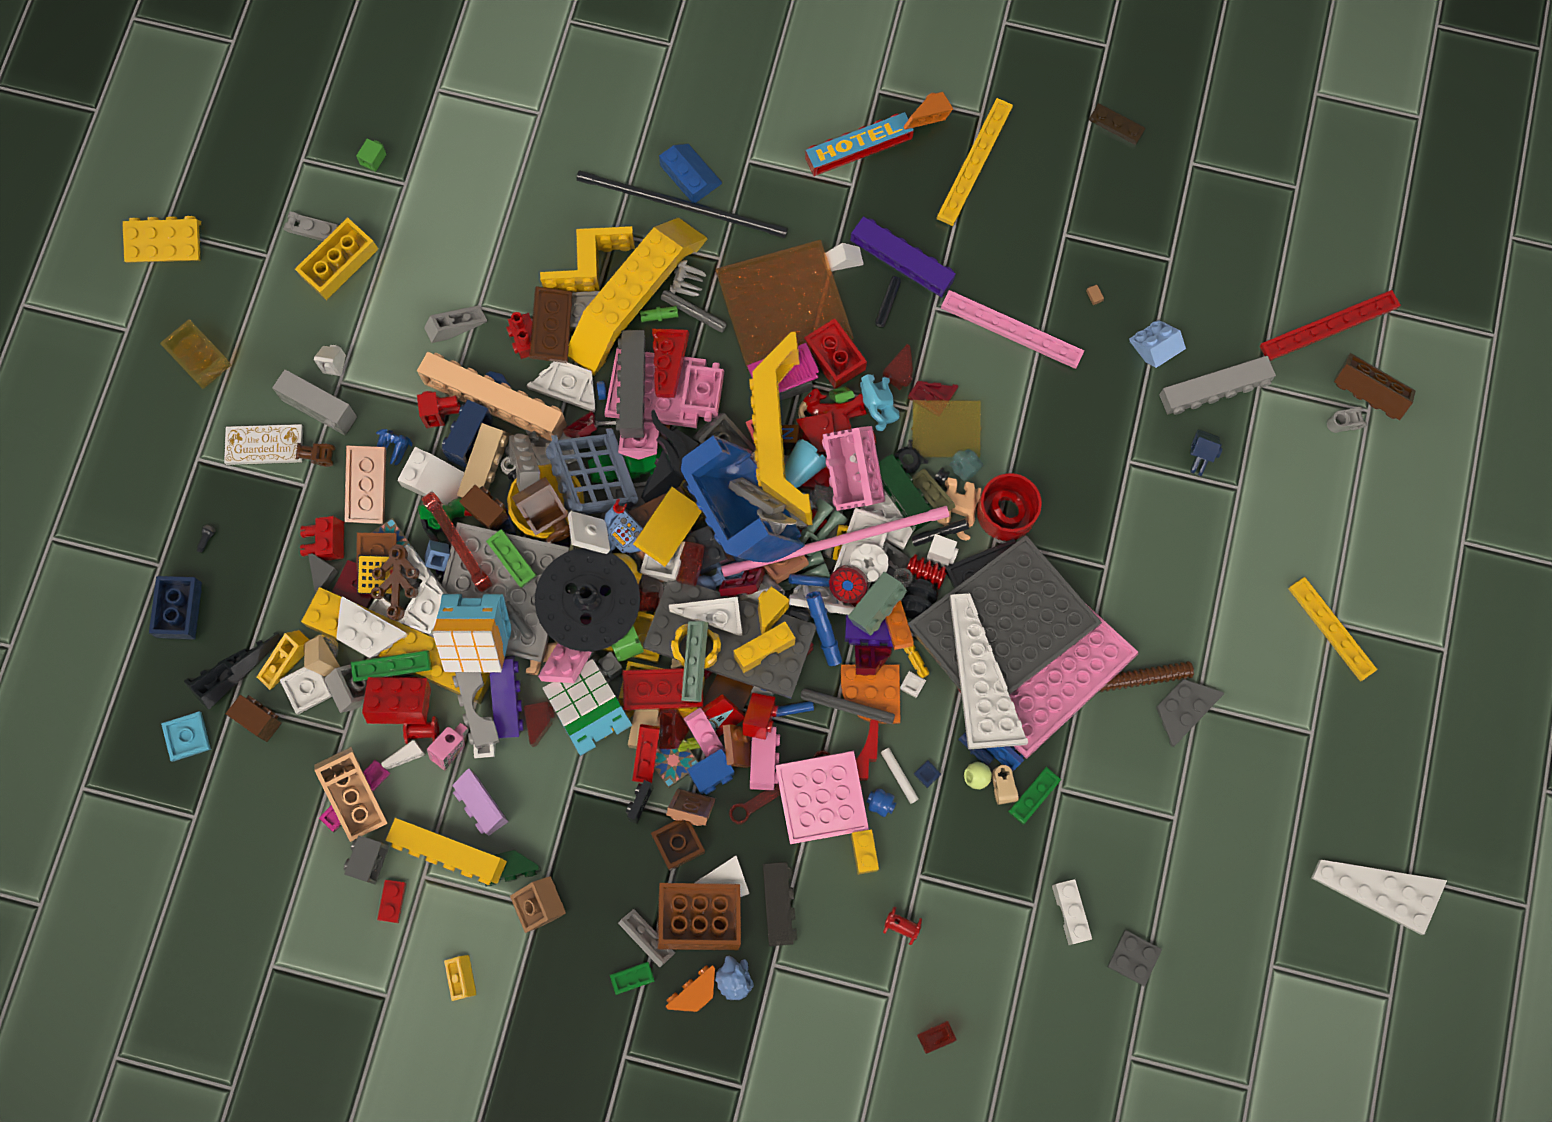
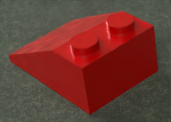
M835 318L804 337L824 375L834 389L866 370L867 361Z

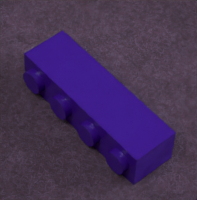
M505 656L502 672H490L493 719L499 738L519 737L521 731H524V721L520 719L519 714L522 711V700H518L521 684L520 680H517L516 673H519V662L515 661V656Z

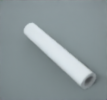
M890 748L883 750L881 754L910 804L919 800Z

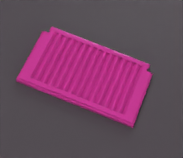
M807 343L798 346L800 365H795L779 383V393L818 378L817 373L819 370ZM762 359V360H760V361H757V362H755V363H752V364L747 365V367H748V369H749V372H750L752 378H753V373H752V371H753L764 359Z

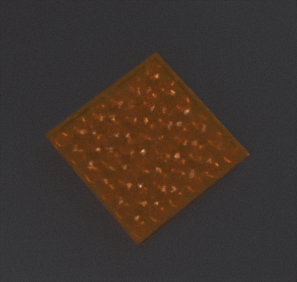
M821 240L715 269L747 371H749L747 365L765 359L790 332H796L799 346L806 343L805 336L834 318L851 341H854Z

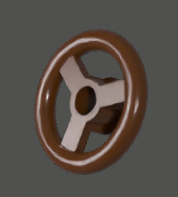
M566 518L552 525L554 532L547 537L546 541L552 544L571 536Z

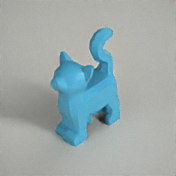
M867 374L861 378L862 382H860L863 403L869 409L871 416L878 422V425L875 426L876 430L883 431L887 424L899 419V410L893 406V395L888 386L890 379L883 377L881 382L873 383L875 380L874 376Z

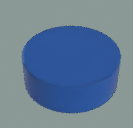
M597 381L599 400H605L607 398L605 382Z

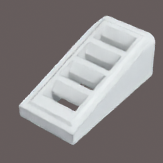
M412 740L384 760L381 765L385 769H391L420 758L425 753L418 743Z

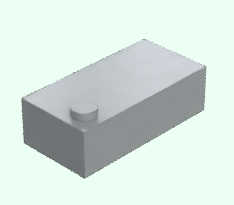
M287 370L282 372L272 387L283 402L343 435L347 434L357 418L349 404Z

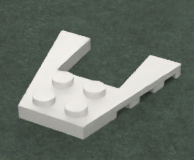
M406 544L407 559L414 567L419 569L418 578L422 580V583L418 588V596L412 598L405 610L404 617L397 622L433 635L441 604L442 594H447V592L429 568L425 567V563L414 548ZM386 597L374 599L369 609L388 617L387 609L391 606V601Z

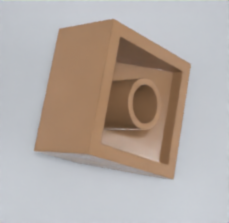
M551 876L534 881L510 896L525 933L566 914Z

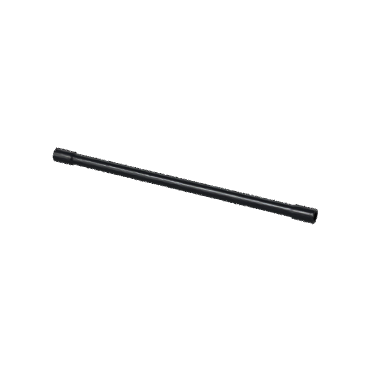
M581 170L577 173L576 180L579 182L601 186L760 230L781 238H785L787 234V227L725 212L599 177Z

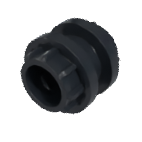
M915 579L905 586L907 591L901 600L905 616L915 619L936 602L938 594L931 582L924 579Z

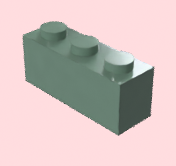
M883 572L848 615V618L856 627L871 636L874 631L879 629L886 616L891 614L898 601L903 599L907 590L900 581Z

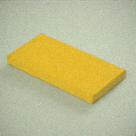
M671 487L633 545L665 567L702 511L696 503Z

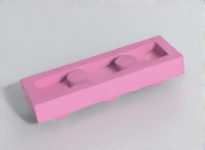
M701 708L683 718L706 758L721 748L723 752L725 751Z

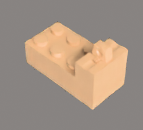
M351 747L314 765L316 775L350 842L357 839L358 835L363 836L387 824V820Z

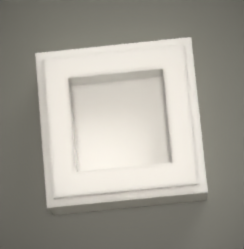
M909 671L900 690L917 698L926 680Z

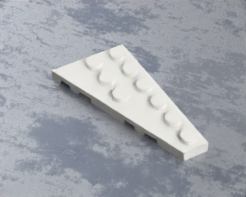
M1326 860L1318 861L1311 877L1319 883L1420 935L1425 934L1447 880Z

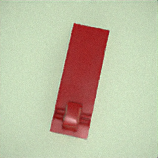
M640 724L632 781L642 783L644 780L650 783L653 781L660 732L659 726Z

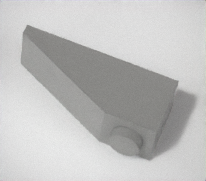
M479 305L431 315L424 328L431 343L448 340L486 323L487 319Z

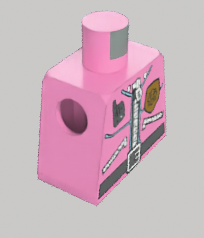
M461 723L454 730L447 727L427 748L429 759L445 771L464 748L463 737L469 731L468 728Z

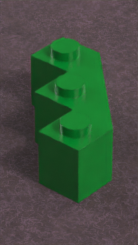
M658 444L657 454L639 460L622 454L631 479L640 478L641 474L648 472L653 475L656 467L654 463L656 458H660L663 450L661 445ZM608 455L598 456L602 467L613 466ZM594 458L588 461L589 469L597 468ZM615 470L604 471L607 483H612L614 479H618ZM599 472L590 473L592 483L603 484Z

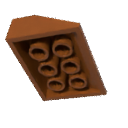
M659 883L657 949H739L741 945L740 884Z

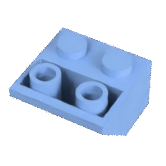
M1160 320L1151 323L1150 326L1129 338L1131 344L1143 360L1155 368L1186 349L1181 331Z

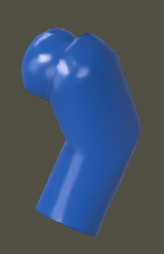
M492 371L486 373L487 376L495 380L494 382L509 385L502 374Z

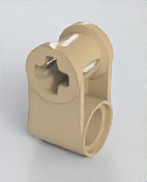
M1006 765L998 766L992 772L997 804L1018 801V792L1011 768ZM998 773H1006V776L1003 778L999 777Z

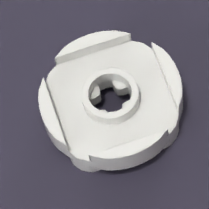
M863 544L853 551L849 559V565L857 567L864 572L868 583L875 582L883 572L887 571L888 556L882 548L875 544ZM869 558L872 559V563L875 565L866 568L863 561Z

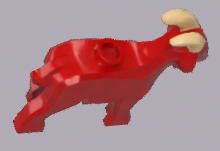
M816 388L804 398L798 410L799 418L805 417L804 411L812 415L833 413L835 432L851 429L849 419L867 414L864 408L862 393L856 396L854 400L845 403H820V400L825 399L827 396L820 394Z

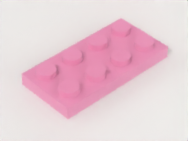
M582 619L581 623L586 625L592 620ZM557 643L539 674L540 680L544 682L575 683L592 652L575 651Z

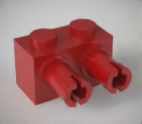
M514 312L511 318L507 319L509 326L506 328L509 337H514L515 342L512 343L515 354L519 353L520 358L523 359L530 356L532 320L529 313L521 315L520 312Z
M424 391L422 394L417 395L419 416L426 428L445 426V415L459 413L461 404L458 402L457 395L440 398L436 392Z
M334 516L316 518L315 525L301 526L300 530H304L300 532L302 538L315 536V543L300 545V549H304L300 550L301 556L305 557L308 554H313L326 561L344 559V521Z

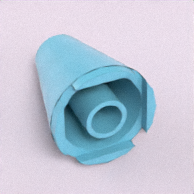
M803 439L797 441L785 464L786 480L795 488L801 486L826 467L825 456L823 454L820 456L816 452L817 449Z

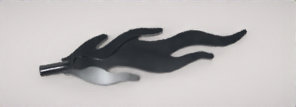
M652 410L651 417L654 426L672 443L678 457H676L665 439L658 436L656 441L662 445L674 471L685 479L681 472L682 458L688 454L685 443L678 434L664 426L658 419L655 410ZM684 482V483H683V487L689 492V494L691 495L692 499H693V500L695 501V503H696V502H697V499H696L695 495H692V494L690 493V491H689L688 488H687L688 483H687V482Z

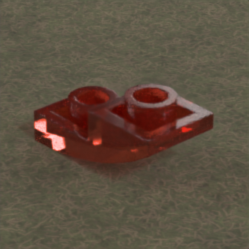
M685 541L679 558L682 563L676 578L678 583L696 586L703 560L704 545Z

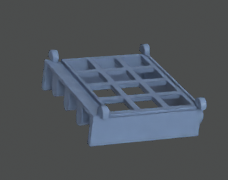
M607 428V434L563 440H558L557 435L551 436L552 441L546 448V456L552 465V473L556 477L558 490L563 496L564 507L568 510V513L573 511L588 515L608 512L617 500L613 499L610 487L621 486L625 498H618L620 499L618 504L620 506L627 504L625 509L632 508L638 502V496L624 458L618 452L619 445L612 428ZM606 445L607 450H595V447ZM590 447L591 452L579 453L578 449ZM573 450L575 454L563 455L562 451ZM609 454L613 466L602 467L598 456ZM593 456L597 468L585 469L581 458ZM577 459L580 470L568 471L565 460ZM615 470L619 482L607 483L604 471ZM599 472L603 484L591 485L587 474ZM583 475L586 486L575 488L571 476ZM604 488L608 500L597 502L593 490ZM588 491L592 502L581 504L576 492Z

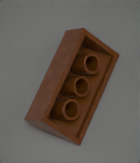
M1352 353L1348 355L1334 380L1340 389H1347L1357 399H1364L1374 409H1381L1388 417L1401 420L1412 405L1416 392L1414 389Z

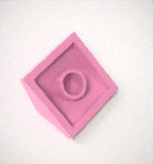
M644 422V438H621L620 435L618 452L638 460L657 454L658 442L656 439L659 436V431L653 422Z

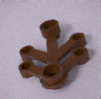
M398 544L390 549L389 559L380 568H375L372 571V576L374 579L383 580L386 572L392 566L393 572L380 587H374L371 590L373 598L382 599L385 592L392 586L391 606L387 609V616L395 621L401 620L405 614L404 608L399 605L400 585L405 589L406 597L416 598L418 596V589L413 587L401 573V565L406 569V576L408 578L416 579L420 573L419 569L414 567L407 559L408 552L406 548Z

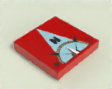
M723 694L701 708L718 737L724 734L723 725H737L745 718V714Z

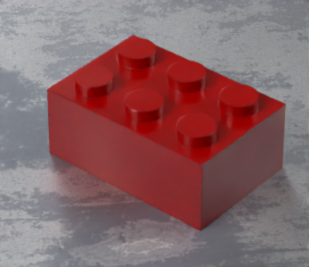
M368 677L362 709L366 723L426 724L431 695L428 679Z

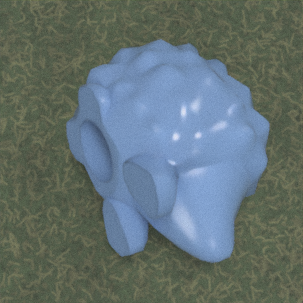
M726 956L725 963L716 972L715 981L721 994L727 999L741 1000L748 995L754 986L748 972V962L744 959L738 963L732 956Z

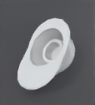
M761 508L757 510L760 518L768 520L777 535L784 531L786 525L797 523L795 519L786 516L782 512L768 515Z

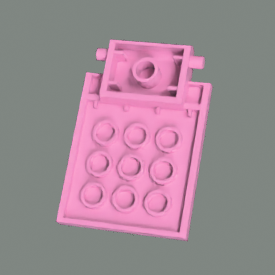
M616 349L605 417L619 418L620 414H617L616 404L620 403V398H617V386H620V381L617 379V370H621V365H618V354H621V349ZM645 352L644 422H652V410H655L662 424L697 428L698 417H704L705 421L710 422L712 418L718 416L725 373L723 369H720L719 363H713L712 368L707 367L706 359L684 357L675 398L657 397L655 394L654 353Z

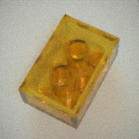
M190 319L160 343L202 389L231 366L226 357Z

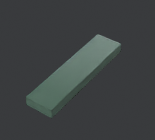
M688 621L681 701L701 702L708 630V622Z

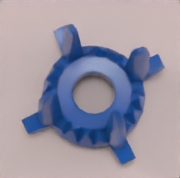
M380 429L376 432V434H380L376 447L383 446L387 450L390 441L391 443L393 441L396 443L390 464L394 462L395 458V465L399 464L407 446L412 447L411 439L403 435H395L393 431H387V429Z

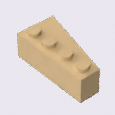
M483 423L481 424L457 496L463 498L474 485H477L479 488L483 486L487 490L489 489L490 484L495 478V472L505 447L508 444L509 436H511L510 433Z

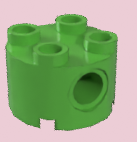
M634 626L620 641L612 645L618 662L625 661L644 652Z

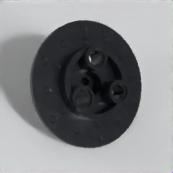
M586 548L571 550L553 560L540 576L535 591V610L541 626L558 644L575 651H598L616 644L630 631L636 621L640 608L638 583L628 565L610 552L605 554ZM569 586L576 587L577 590L574 594L566 592ZM603 588H609L611 590V593L608 596H602L600 594ZM585 592L592 594L588 598L581 597L585 595ZM584 616L592 618L589 624L581 623V619Z

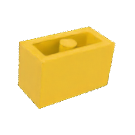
M872 829L853 832L851 839L858 875L877 872L879 867Z

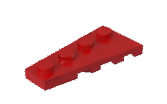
M652 329L654 338L655 394L657 397L675 398L689 332L688 330Z

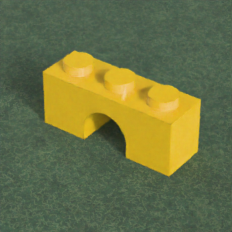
M783 622L733 650L734 658L743 673L761 664V661L774 652L779 654L795 645V636L787 623Z

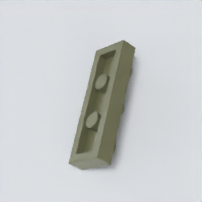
M925 469L912 476L914 486L922 491L925 501L931 504L933 509L947 506L949 512L956 507L951 498Z

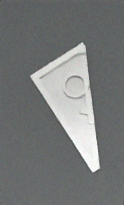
M738 597L669 605V610L672 613L695 621L708 622V625L739 636L742 635Z

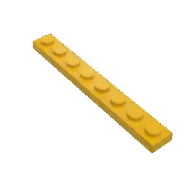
M996 98L937 216L938 220L954 226L1012 110V104Z

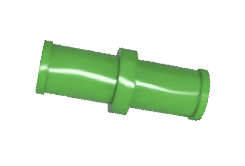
M677 306L656 307V309L640 311L642 322L662 321V319L679 317Z

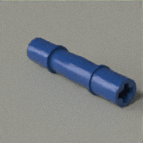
M813 591L806 595L811 612L810 616L814 619L816 630L822 643L821 649H823L827 664L829 666H836L842 662L838 641L834 638L832 626L827 616L828 611L825 608L821 592Z

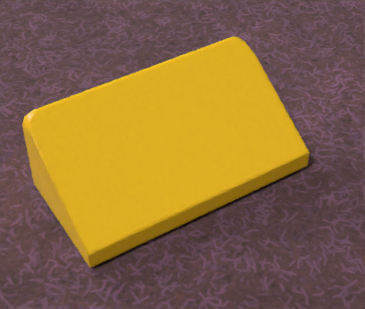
M469 955L444 960L451 1000L455 1001L475 996L476 989Z

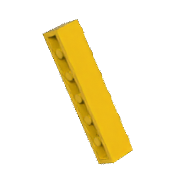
M397 818L394 819L386 841L392 843L391 847L399 851H402L403 848L408 849V854L417 858L420 855L426 856L425 861L435 865L439 861L444 863L443 868L453 872L457 868L462 870L461 875L471 879L475 875L479 877V882L490 885L491 882L498 884L507 862L499 857Z

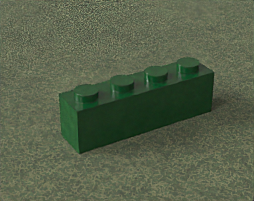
M891 454L879 461L883 489L903 518L933 509L931 504H927L923 499L922 491L914 486L911 475L905 473L902 469L903 465L898 458ZM932 521L913 525L910 528L913 532H916Z

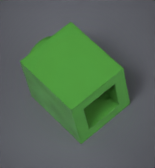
M366 139L356 155L360 165L376 172L386 156L384 146L376 140Z

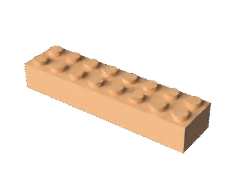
M427 352L417 369L425 385L449 396L457 395L458 400L464 403L470 400L489 409L491 415L524 430L535 431L539 437L548 441H552V435H557L559 440L563 434V429L567 426L562 410L553 405L549 407L538 398H529L523 391L518 390L516 392L505 383L498 384L494 382L493 378L484 375V377L478 375V372L474 369H465L454 360L447 361L438 353L432 354Z

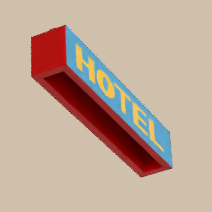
M906 113L894 114L886 120L876 121L873 125L862 126L857 131L847 132L836 139H828L820 145L810 146L805 151V159L813 176L911 140L913 128L904 129V125L908 121Z

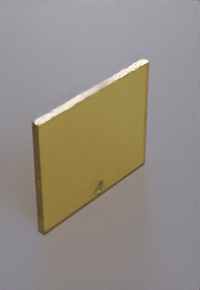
M913 400L912 447L917 449L923 457H980V431L982 430L980 427L981 401Z

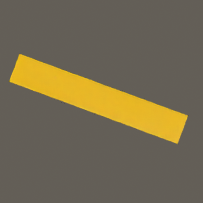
M1303 577L1288 588L1360 682L1378 670L1306 577Z

